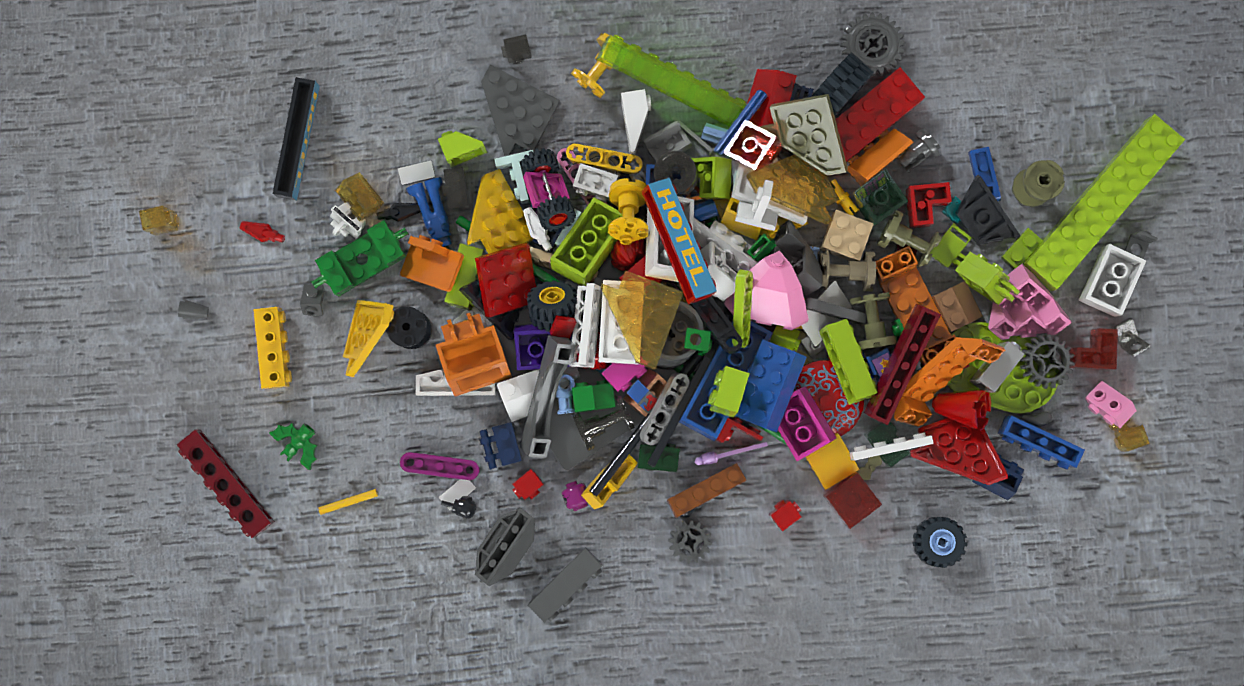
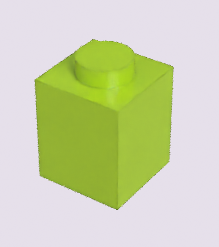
M777 325L770 342L789 350L797 351L801 342L798 339L801 331L797 329H783L784 326Z

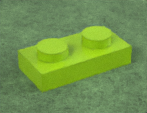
M1027 228L1001 256V259L1011 268L1016 269L1027 260L1043 240L1031 229Z

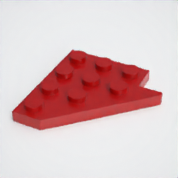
M949 418L918 428V433L932 436L933 444L910 450L911 457L986 485L1008 479V474L985 429L976 430Z

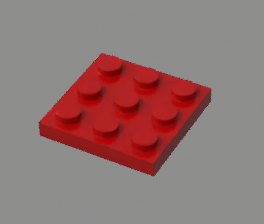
M528 243L475 258L485 317L490 318L528 305L527 295L531 292L532 288L536 287Z

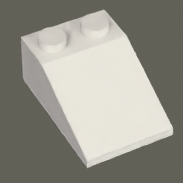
M645 89L621 93L629 153L632 155H636L648 111H651L650 95H646Z

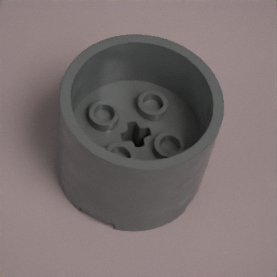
M678 300L660 302L649 310L642 322L640 351L651 365L661 369H674L683 365L692 357L696 350L684 348L687 328L704 330L702 320L697 311L687 303ZM667 333H669L670 337L672 338L670 341L667 340ZM692 334L690 342L693 345H699L701 337L698 334Z

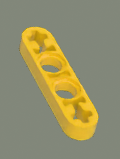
M571 144L566 150L568 160L573 163H582L592 167L627 174H638L642 170V160L636 155L581 144ZM574 148H577L579 153L584 154V150H587L586 161L582 160L583 156L581 155L572 158L570 151H574ZM592 152L600 154L598 162H591L589 160V155ZM611 156H617L620 159V163L617 166L609 164L608 160ZM623 157L626 158L627 163H632L633 160H636V164L639 167H635V170H632L630 165L625 164V168H621Z

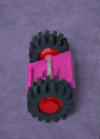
M541 148V151L535 149V152L530 151L529 155H525L524 159L521 160V166L524 172L523 179L532 206L537 208L540 224L545 230L552 231L554 229L558 231V228L563 230L565 229L564 226L569 227L571 225L570 222L573 223L575 221L576 213L562 174H558L560 168L556 155L550 149L545 150V148Z

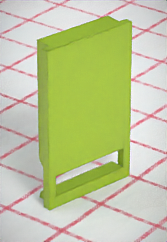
M953 223L943 235L938 246L934 247L930 253L933 254L932 257L948 268L972 238ZM952 227L968 239L966 243L950 231Z

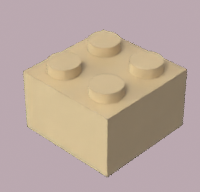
M835 210L820 250L824 252L828 250L830 254L848 261H860L873 223Z

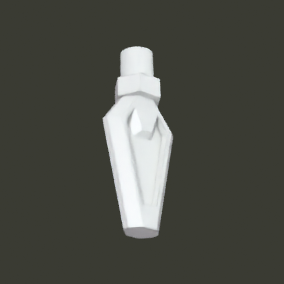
M531 207L523 210L530 236L537 239L545 251L550 250L552 246L547 235L548 229L545 230L541 226L538 215Z

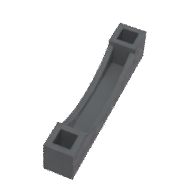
M548 335L520 448L528 457L547 458L551 443L550 422L556 391L564 371L572 363L576 345L568 338Z

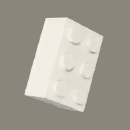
M1111 244L1103 246L1078 301L1114 317L1123 315L1146 260Z

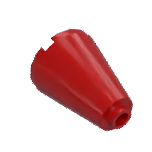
M985 390L939 393L932 400V408L937 414L973 429L983 430L989 418H985L987 411L991 412V397L989 392Z

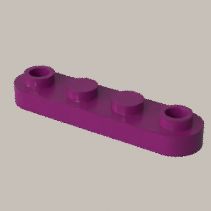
M414 452L405 453L400 458L401 468L410 473L463 480H473L480 473L478 463L473 460ZM412 458L414 460L413 466L408 465V459ZM468 466L473 467L474 471L472 474L467 473L466 469Z

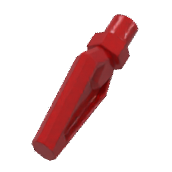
M242 221L240 224L242 231L261 242L270 240L283 243L285 240V235L273 230L269 224Z

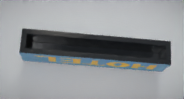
M295 78L272 193L279 198L295 201L298 198L320 88L315 80Z

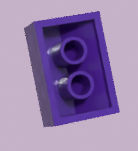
M533 324L515 325L514 338L517 370L540 369L548 335H551L550 332L545 329L540 330L538 327H534ZM573 332L571 337L568 338L570 341H572Z

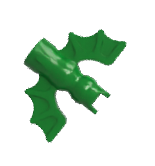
M294 423L286 427L278 425L274 431L269 432L276 441L291 437V442L285 446L280 455L285 454L288 457L287 461H290L297 454L298 449L303 448L300 463L307 470L312 469L313 462L317 460L315 456L317 445L310 442V438L316 432L309 425L304 423L299 430L295 428Z

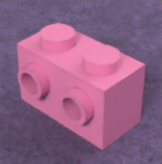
M1103 381L1085 397L1091 412L1096 415L1098 413L1101 414L1108 424H1115L1119 428L1137 411L1131 400Z

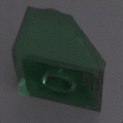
M883 169L853 192L860 212L873 225H877L908 202L886 169Z

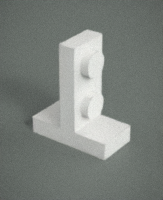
M765 180L763 187H759L757 190V200L754 199L752 204L739 201L735 221L772 231L775 230L778 211L767 208L771 198L773 181Z

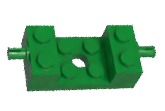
M383 220L367 229V234L334 252L331 250L317 258L315 262L320 269L321 276L311 281L314 288L316 289L326 283L330 286L334 295L339 297L405 259L407 256L399 243V239L409 235L406 228L404 227L394 233L388 223ZM361 254H366L368 257V261L364 265H360L357 261L358 256Z

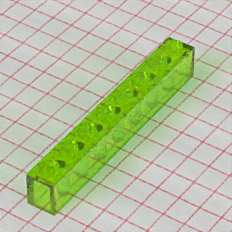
M610 35L605 39L596 59L728 127H731L746 107L745 100L729 96V92L720 88L717 90L711 87L712 84L706 80L699 81L694 78V74L676 69L677 66L671 62L664 63L660 61L659 56L641 51L642 48L638 45L625 43L624 39L618 35Z

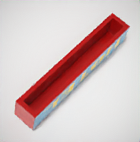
M670 178L648 184L641 192L687 303L691 304L709 298L717 292L716 283L711 278L708 264L700 252L699 242L695 240L692 233L691 223L687 221L684 206L677 197L675 185L672 184Z

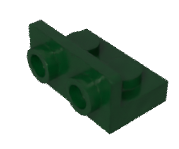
M667 443L654 467L648 465L647 462L656 444H640L637 468L677 472L680 448H676V444Z

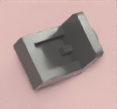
M304 284L300 301L303 315L322 316L324 285H320L315 289L311 284Z

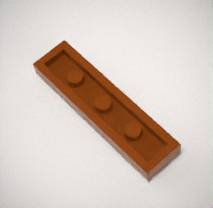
M736 463L667 499V502L677 518L747 480Z

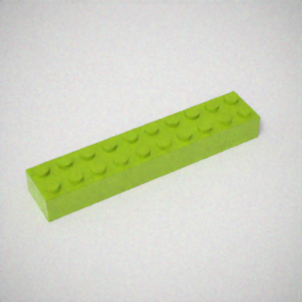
M1156 114L1147 118L1047 234L1043 242L1027 258L1023 265L1048 290H1057L1185 139Z

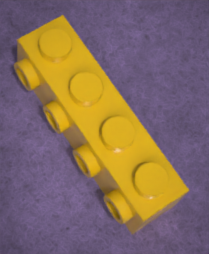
M280 307L253 309L261 389L290 387L289 382L292 381V375L287 366V362H290V355L285 347V343L288 342V336L283 327V323L286 322L285 312Z

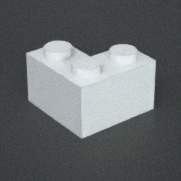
M711 241L700 252L708 264L711 278L716 283L717 292L713 296L724 301L735 292L737 273L726 264V253Z

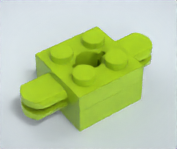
M969 252L965 256L959 253L957 257L962 262L954 259L952 262L957 267L955 271L971 289L998 306L1004 298L1013 302L1015 298L1009 292L1016 296L1020 293L1009 282L1010 277L1002 272L1003 269L996 263L992 265L988 263V259L981 254L975 255Z

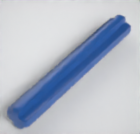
M758 90L714 148V152L718 156H724L767 98V94L764 91Z

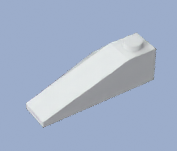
M567 367L563 373L572 376L574 380L580 377L577 367ZM540 369L497 384L511 422L528 416ZM562 378L560 381V386L564 389L569 385L567 378Z

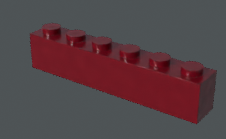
M915 305L876 386L877 394L872 396L864 411L866 415L884 424H889L941 314L922 305Z

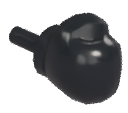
M462 496L459 500L455 499L454 503L443 500L441 502L442 506L452 508V513L466 519L472 518L476 511V504L470 496Z

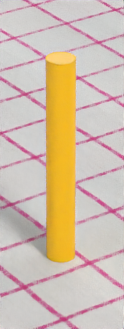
M376 489L318 507L319 513L322 515L377 497L378 492Z

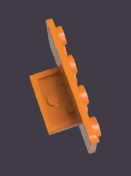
M419 235V238L410 236L408 244L411 245L400 271V276L450 292L455 284L464 255L443 247V242L422 235Z

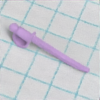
M764 442L721 454H716L714 451L704 453L695 459V463L697 465L717 463L718 458L765 447L768 444Z

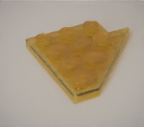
M790 156L749 172L746 175L756 194L758 188L763 187L765 180L773 181L770 200L824 224H829L833 221L825 207L840 200L827 176L798 156Z
M625 271L619 289L602 284L601 290L635 363L655 370L683 292Z

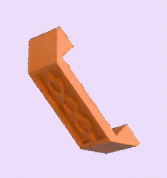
M910 246L875 261L879 285L883 293H890V299H887L896 319H900L903 327H905L916 304L940 314L917 269L918 262ZM940 316L919 360L923 366L956 338L955 334L951 336L942 316Z
M956 337L909 380L894 412V419L917 427L925 424L927 419L933 415L925 403L926 401L932 399L937 391L944 388L954 376L959 375L969 363L976 359L992 363L998 360L1000 355L1006 350L1004 347L983 339Z

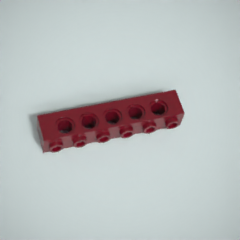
M195 429L177 444L179 454L191 462L192 470L204 478V485L216 493L217 501L229 509V516L241 524V530L247 537H257L275 522L201 429ZM199 448L203 451L201 459L196 457V451ZM210 464H213L216 467V471L213 475L210 474L208 471V467ZM223 479L228 482L226 490H223L220 485ZM235 495L241 498V503L238 506L233 502ZM248 510L253 513L251 521H248L245 517Z

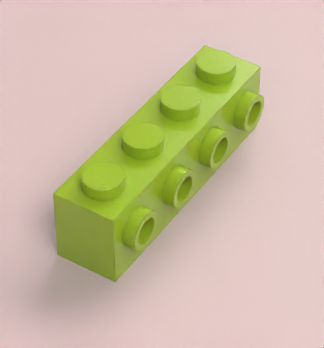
M844 319L823 327L819 332L848 404L857 403L877 394L876 383L870 376L868 364L863 359L861 347L856 342L853 327L849 324L848 320Z

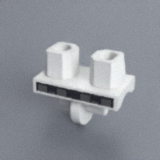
M346 202L339 207L335 205L331 209L332 213L330 215L333 219L331 225L335 228L332 233L335 236L341 233L344 237L350 234L355 239H358L366 225V220L361 215H358L354 220L349 218L348 216L352 213L353 209Z

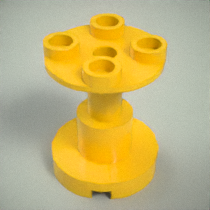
M601 33L596 39L602 49L596 55L595 59L597 62L586 75L576 68L571 72L578 79L577 83L585 89L587 87L591 88V92L599 98L605 94V91L596 82L606 69L611 70L617 61L628 64L633 58L627 48L623 51V48L620 46L621 43L606 33Z
M629 178L619 179L610 185L609 200L612 204L618 206V211L622 214V217L613 220L609 224L608 233L613 238L620 240V243L624 245H629L632 241L648 237L647 223L639 218H635L639 207L646 203L641 191L647 186L643 181L635 179V182H629Z

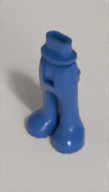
M442 177L424 181L434 212H431L423 183H417L406 188L407 193L413 196L418 203L425 227L432 237L431 239L443 242V247L452 245L448 217L439 194V188L443 185Z

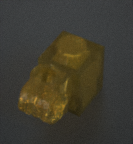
M1130 419L1121 428L1115 424H1108L1109 428L1115 431L1116 438H1114V442L1121 452H1128L1150 444L1143 425L1128 427L1127 423H1129Z

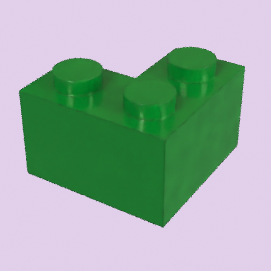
M607 380L596 381L594 386H588V382L576 383V387L572 388L576 413L616 407L613 387L610 383L608 384Z

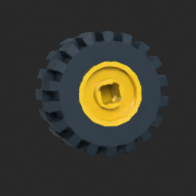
M557 280L552 282L546 281L543 284L536 285L528 293L529 318L534 327L550 332L556 316L575 318L577 292L571 284H565L563 281L557 282Z

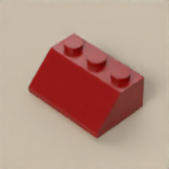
M757 69L747 104L758 90L764 91L767 94V98L745 127L759 131V128L763 125L774 124L769 107L772 104L790 101L797 75L780 70Z

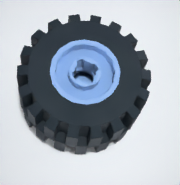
M931 517L928 520L922 521L920 526H917V532L913 534V538H915L913 546L916 548L914 551L925 564L947 568V566L955 565V562H959L962 559L961 556L965 555L966 551L964 548L965 546L967 547L968 543L965 542V538L967 536L966 533H963L962 530L964 529L962 526H959L955 520L947 517Z

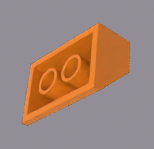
M895 128L890 132L886 130L878 137L880 140L875 145L871 142L863 149L865 151L860 157L855 155L848 161L850 165L847 171L862 187L914 142Z

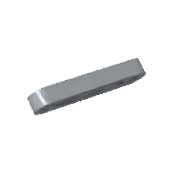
M674 373L667 381L640 432V438L644 443L655 445L659 442L689 386V379L685 374ZM677 379H680V381L682 382L681 385H678V383L676 382ZM671 388H673V389H675V390L678 391V392L676 393V392H673V391H670V390H671ZM672 394L674 397L673 403L667 405L665 399L668 395ZM662 412L664 419L662 422L657 423L656 415ZM653 424V425H655V426H658L659 428L656 429V428L652 427L651 425ZM648 432L654 435L652 439L647 436Z

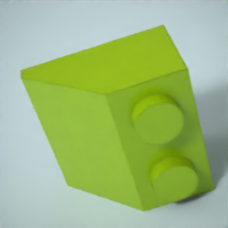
M447 131L441 135V138H438L445 158L451 168L487 153L482 141L457 131Z

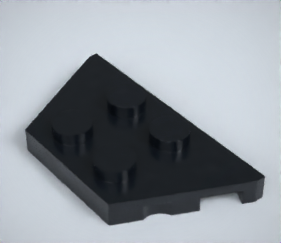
M975 176L955 212L977 245H983L991 241L999 242L1007 238L1020 237V234L981 176Z
M479 279L461 287L459 291L485 316ZM520 308L486 318L508 340H513V328L515 322H518Z

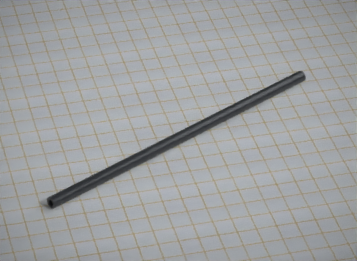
M727 310L725 312V316L731 322L733 320V315L729 310ZM711 334L710 338L712 339V347L717 340ZM696 350L679 373L689 377L707 353L700 356L698 355V350ZM677 379V380H676V382L678 383V385H681V384H682V382L680 381V379ZM671 388L670 391L677 393L675 389ZM672 394L666 397V404H668L673 398ZM650 414L642 420L589 491L596 497L599 495L641 440L640 432Z

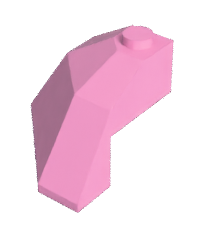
M780 251L763 258L749 270L753 273L751 319L756 320V323L769 326L772 324L784 326L783 329L793 330L808 322L802 286L792 265ZM735 292L724 302L733 316Z
M1021 264L1008 274L1010 277L1009 282L1020 293L1016 296L1009 292L1015 298L1013 302L1004 298L999 306L995 303L992 304L988 328L997 337L1004 340L1009 339L1010 336L1019 335L1021 338L1036 337L1037 334L1042 333L1056 335L1072 322L1046 287L1029 269Z

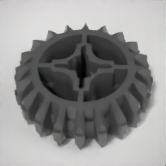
M1048 334L1046 337L1039 335L1038 340L1032 338V344H1025L1028 350H1021L1025 357H1022L1020 361L1024 362L1025 365H1021L1020 369H1026V372L1023 373L1024 377L1030 375L1029 383L1035 380L1036 387H1039L1042 383V388L1047 389L1048 386L1055 388L1056 383L1062 385L1063 380L1069 379L1066 373H1073L1069 366L1075 365V362H1070V358H1073L1075 355L1068 354L1071 347L1064 348L1065 340L1059 343L1058 336L1052 340V336ZM1042 345L1050 346L1043 355L1035 353ZM1057 352L1060 355L1061 362L1057 361L1056 359ZM1049 358L1050 365H1045L1043 359ZM1033 361L1038 364L1037 372L1034 369ZM1050 369L1059 370L1058 373L1051 378L1044 377Z

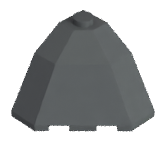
M788 220L776 232V237L773 240H775L777 245L767 256L780 251L792 265L802 286L803 296H808L822 286V271L814 252L793 223Z

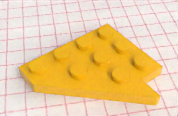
M498 169L486 173L481 177L467 244L470 245L481 240L486 251L490 254L533 241L534 238L530 236L523 210L501 170Z
M357 300L343 357L349 359L346 376H355L389 326V322L393 319L394 305Z

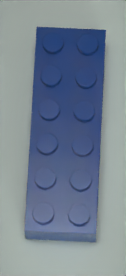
M751 321L750 338L746 348H741L735 354H729L719 345L679 423L715 441L729 417L710 411L711 405L708 404L711 392L716 390L717 385H713L716 374L719 370L722 371L725 366L749 373L762 339L768 341L772 332ZM728 339L726 341L727 345L734 348L732 339Z

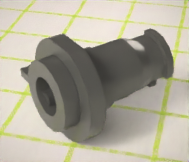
M924 128L915 134L918 140L906 149L902 156L896 158L908 173L930 155L935 158L940 155L938 152L940 145Z

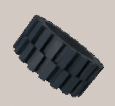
M851 52L811 97L829 94L834 117H836L874 74V71Z

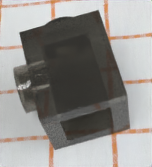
M526 34L503 39L504 46H501L503 58H508L509 63L521 64L525 59L532 58Z

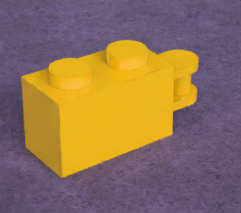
M730 198L721 223L729 230L756 241L758 236L763 234L769 235L772 239L776 237V232L779 230L778 223L775 230L772 231L735 221L740 200Z

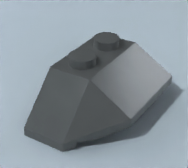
M522 508L500 516L477 550L475 576L486 585L491 586L511 575L534 542L535 518Z

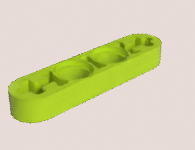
M743 269L738 271L735 280L733 326L741 336V348H746L750 338L753 273ZM732 339L733 346H736L738 342Z

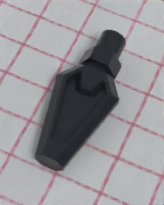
M394 203L390 208L376 212L378 220L393 219L399 222L421 211L418 203Z

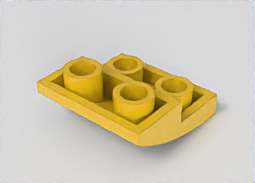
M838 433L835 434V440L806 456L809 465L825 490L860 470L855 460H851L849 450Z

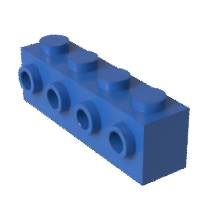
M1012 415L1004 417L997 433L1003 436V441L1010 444L1016 442L1021 445V449L1030 453L1033 450L1039 453L1038 457L1050 461V459L1057 461V466L1067 470L1069 467L1077 468L1085 451L1083 448Z

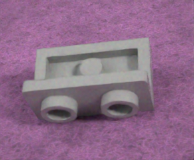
M678 121L666 125L665 128L651 134L644 140L647 151L657 165H663L692 148L690 140L681 129Z

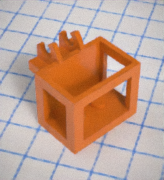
M467 313V320L453 324L451 319L447 320L448 324L441 326L445 342L436 344V348L446 380L455 397L512 378L494 325L484 328L480 314L471 316V313Z

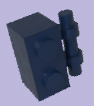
M513 422L492 427L493 436L488 435L487 429L479 431L481 439H479L480 444L484 447L486 455L484 459L485 463L488 462L489 470L497 468L495 461L497 459L501 460L502 466L523 461ZM496 441L499 452L493 454L491 442Z
M998 454L1008 474V479L991 485L972 480V482L1009 500L1016 494L1024 469L1019 467L1014 461L1009 462L1001 458L1002 455Z

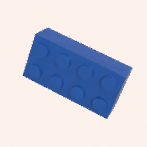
M762 339L749 372L739 411L735 416L762 428L777 432L807 357Z

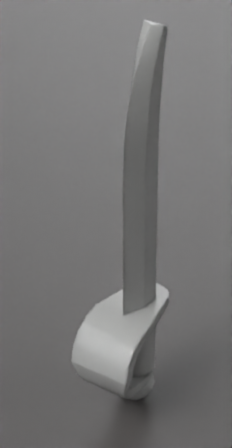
M676 116L672 117L674 121L680 123L681 128L709 151L708 157H720L714 152V148L706 144Z

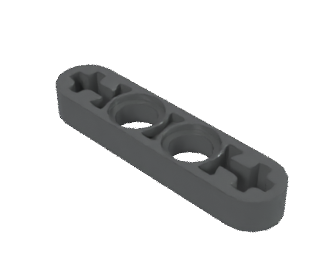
M805 298L806 310L841 320L847 319L848 322L855 324H868L866 313L818 299Z

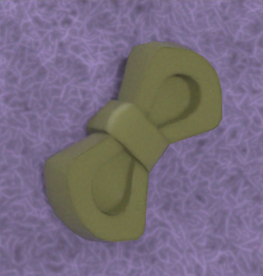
M879 455L868 457V462L865 466L860 467V470L856 471L858 477L861 480H870L872 472L882 464L881 457Z

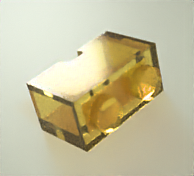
M360 172L344 179L335 190L344 203L348 202L351 205L350 210L359 222L375 214L384 204L380 196Z
M164 206L139 211L143 231L150 232V234L155 236L178 231L179 218L174 211Z

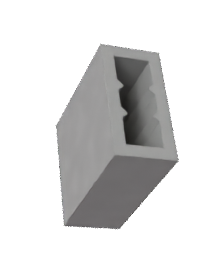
M1009 341L999 343L998 345L1004 347L1006 351L1000 355L998 360L992 363L984 362L970 379V382L980 390H985L989 393L995 392L1024 356V353L1020 351L1022 348L1013 341L1011 343Z

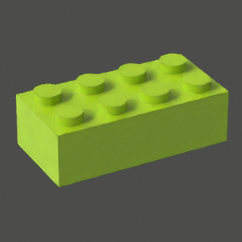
M593 197L550 258L552 270L580 286H587V283H590L614 248L617 239L610 236L608 226L613 220L622 217V214L617 209Z

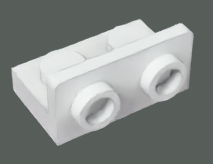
M580 163L573 183V189L576 190L577 194L583 196L591 194L596 199L606 202V200H609L610 185L617 181L618 175Z

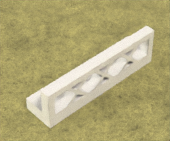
M587 283V286H578L575 308L577 323L572 336V342L576 345L572 363L569 365L571 367L594 368L602 298V287L594 283ZM584 291H586L585 302L583 300ZM584 312V314H583V322H582V321H581V314ZM579 353V361L576 362L577 354Z

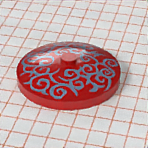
M817 360L803 365L793 392L806 386L833 433H838L841 437L857 424L863 411L864 400L851 405L848 404L831 361Z

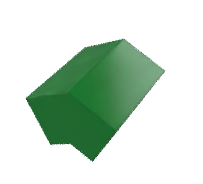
M763 234L747 253L755 261L760 262L777 244L769 235ZM767 240L768 242L755 254L754 252Z

